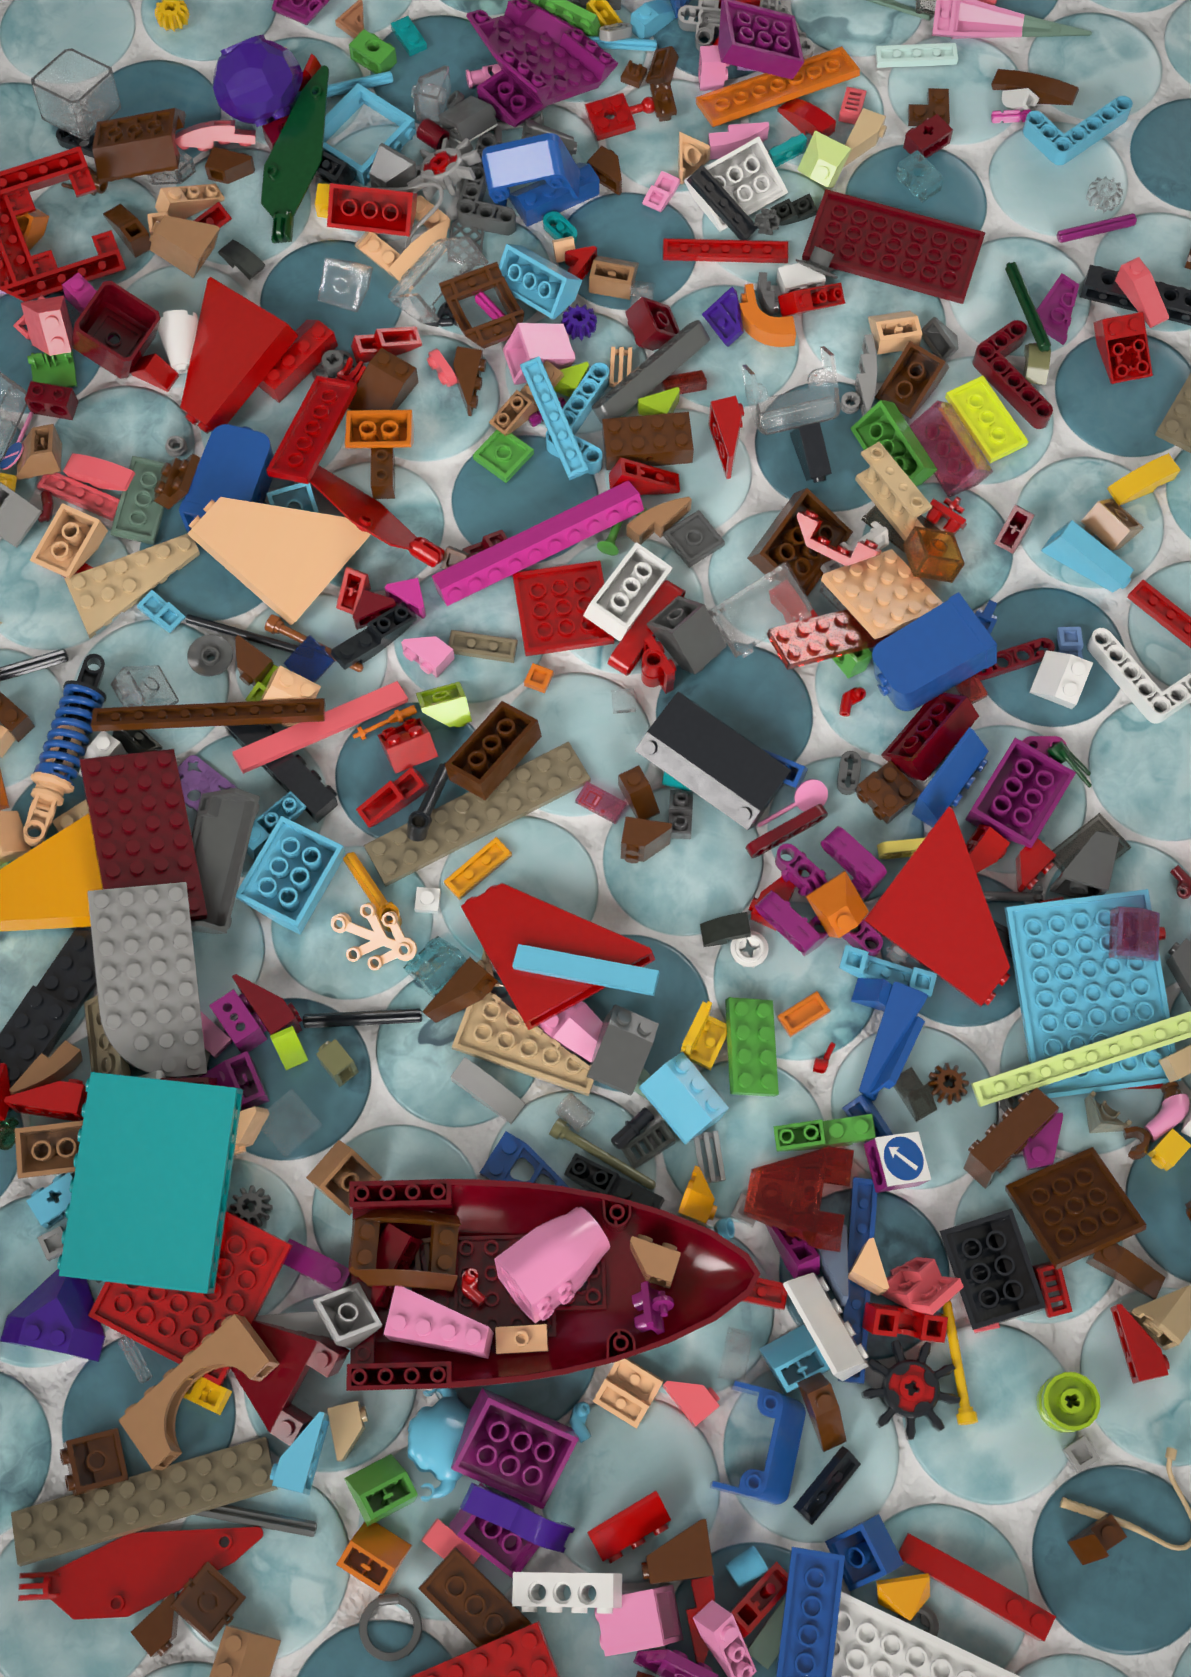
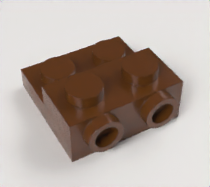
M192 454L187 459L183 458L182 461L174 458L170 463L166 462L161 470V480L158 481L154 488L155 498L153 501L170 509L188 494L200 457Z
M891 761L887 762L877 772H872L857 785L855 791L859 800L864 804L867 803L873 809V814L886 824L917 800L922 793Z
M118 1428L67 1440L63 1444L64 1449H60L62 1465L67 1464L69 1475H65L67 1491H73V1496L129 1480Z

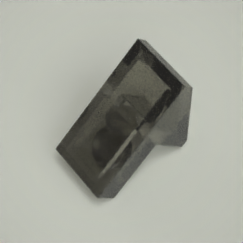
M911 1067L902 1072L893 1087L914 1120L918 1122L937 1111V1107L929 1085L922 1084L913 1068Z

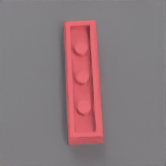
M58 472L43 475L37 484L38 489L41 491H50L57 498L114 521L120 500L114 496Z

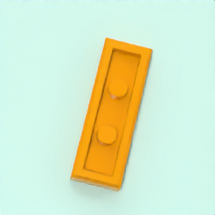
M495 837L444 880V884L460 900L510 858L512 852Z

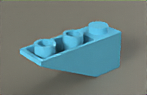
M291 791L254 820L246 852L254 861L279 818L283 816L295 822L306 809V806Z

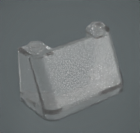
M784 562L708 612L735 658L740 655L742 658H745L754 652L752 647L797 619L802 622L812 616L810 611L814 608L788 562Z

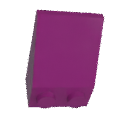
M502 70L477 86L478 99L494 107L496 112L495 118L515 128L547 107H544Z
M480 1483V1484H479V1486H482V1487H484V1488H486V1489H488V1490H491V1489H489L487 1486H485L483 1483ZM462 1509L459 1510L448 1525L459 1538L512 1579L513 1572H521L540 1547L505 1528L465 1512Z

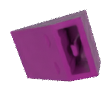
M248 1051L223 1061L207 1071V1074L199 1076L217 1078V1086L243 1089L240 1111L269 1102L265 1088Z

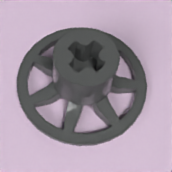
M815 246L809 261L795 260L797 263L834 279L838 278L828 270L834 254Z
M329 350L322 356L323 365L316 366L312 371L313 378L315 379L317 376L316 371H325L322 377H333L335 379L337 372L341 371L346 364L344 363V356L353 359L352 368L354 367V369L357 366L356 360L350 353L344 350Z

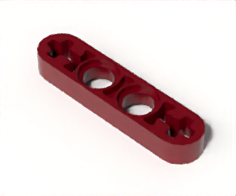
M1039 638L997 652V659H1006L1008 666L1000 667L996 663L986 669L984 673L980 671L972 677L982 681L1042 662L1045 651H1038L1040 646L1048 648L1047 651L1054 652L1055 645L1049 638ZM1024 651L1029 655V659L1021 660L1018 658L1017 653Z
M818 804L751 841L745 849L751 858H756L821 822L828 816V813L822 804Z

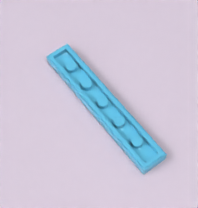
M540 356L520 364L569 481L588 473V466Z
M518 944L512 966L515 970L651 996L655 995L660 975L659 970Z

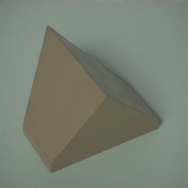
M1094 1091L1084 1099L1089 1133L1124 1131V1128H1128L1133 1123L1129 1119L1125 1123L1117 1118L1120 1112L1110 1108L1106 1103L1107 1101L1104 1100L1101 1105L1095 1101L1094 1096L1097 1093Z

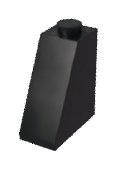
M820 422L800 426L790 432V437L806 481L813 480L814 483L825 481L826 476L832 474Z

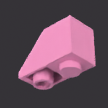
M437 636L404 639L401 642L403 655L408 660L416 661L420 664V668L428 675L433 674L435 677H438L455 659L453 649Z

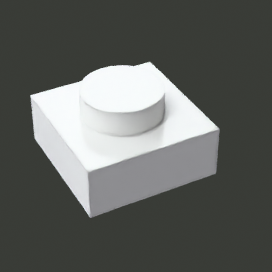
M417 887L415 912L439 914L441 890L438 888Z

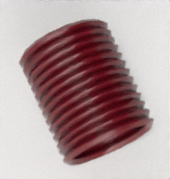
M429 118L424 119L420 123L416 132L419 140L436 151L442 148L444 138H447L448 141L450 138L447 130Z

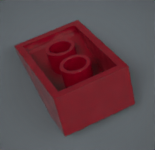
M237 974L232 976L239 990L246 997L270 1035L293 1026L296 1033L302 1031L299 1024L302 1019L292 1003L287 1005L283 998Z

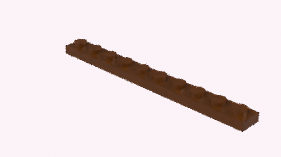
M325 698L93 708L91 728L95 732L325 721L326 704Z

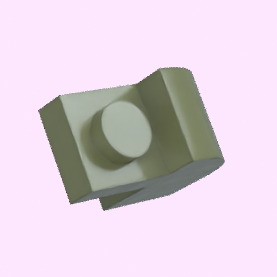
M1029 343L1024 348L1026 360L1023 377L1030 384L1046 385L1050 366L1051 346L1048 352H1041L1037 343Z

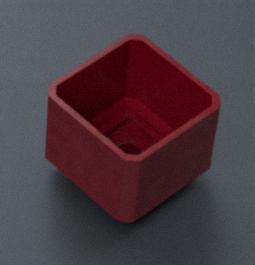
M105 281L74 324L71 341L73 349L118 378H128L156 337L160 323L159 311L113 281ZM115 335L119 338L120 342L112 344L109 342L108 337Z

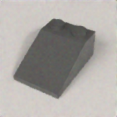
M615 1004L604 1019L586 1077L631 1096L653 1045L659 1023Z

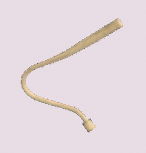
M1167 1447L1165 1458H1167V1474L1191 1521V1508L1180 1490L1171 1468L1172 1460L1175 1461L1177 1450ZM1062 1497L1060 1502L1061 1508H1066L1067 1510L1078 1512L1097 1520L1108 1514L1097 1508L1071 1501V1499ZM1114 1516L1120 1527L1136 1532L1166 1548L1181 1551L1191 1547V1539L1184 1545H1173L1129 1521Z

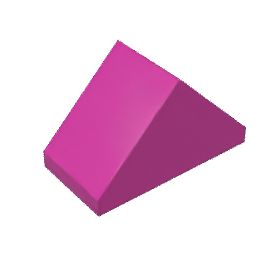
M418 578L390 583L384 587L386 597L393 598L397 604L404 602L414 614L423 619L425 618V607Z

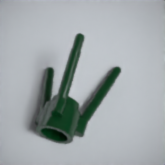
M1063 741L1057 742L1046 750L1049 754L1048 757L1061 764L1067 761L1088 788L1092 787V784L1082 771L1088 776L1091 775V772L1068 749Z

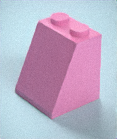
M518 323L503 348L514 385L527 382L520 364L540 356L543 364L547 360L559 370L571 367L576 359L564 324Z
M673 1584L622 1594V1608H613V1614L597 1613V1608H595V1617L599 1622L601 1631L600 1645L604 1650L605 1657L665 1646L684 1640Z

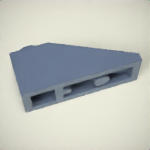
M817 1224L815 1233L810 1234V1243L820 1255V1269L840 1306H846L849 1297L847 1225Z

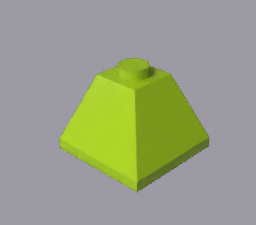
M460 681L416 693L422 713L448 727H463L468 722H472L466 695Z

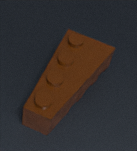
M1037 1087L1031 1093L1026 1091L1018 1100L1020 1104L1015 1109L1010 1107L1002 1115L1003 1121L998 1125L993 1123L985 1132L986 1137L981 1142L977 1139L968 1148L970 1153L963 1169L985 1189L992 1183L991 1180L995 1171L1001 1173L1012 1160L1011 1156L1013 1154L1018 1156L1029 1143L1028 1139H1034L1056 1116L1059 1107Z

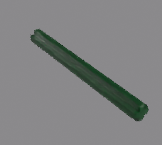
M1008 262L1005 270L1037 346L1041 352H1048L1051 342L1016 262Z

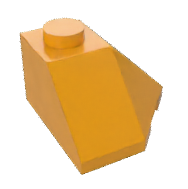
M695 1165L678 1214L707 1224L708 1219L713 1221L718 1206L713 1205L715 1201L714 1196L700 1167Z

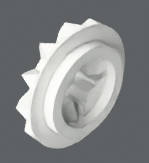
M751 931V937L732 940L730 947L731 955L735 962L743 967L754 968L762 964L766 959L768 943L760 933ZM747 941L751 948H756V950H753L752 958H750L748 952L742 951L746 948Z

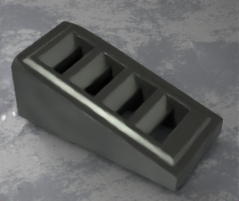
M661 1120L626 1144L621 1150L631 1166L636 1169L674 1145L676 1139L665 1122ZM658 1131H660L666 1139L665 1142L662 1143L661 1139L657 1135ZM650 1136H652L653 1140L657 1144V1147L655 1149L648 1140ZM642 1141L649 1150L647 1154H645L639 1144ZM635 1147L641 1156L639 1160H637L631 1148Z

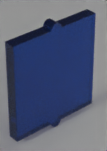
M309 635L288 657L284 664L290 671L315 683L335 660L326 652L325 646L320 645L312 635Z

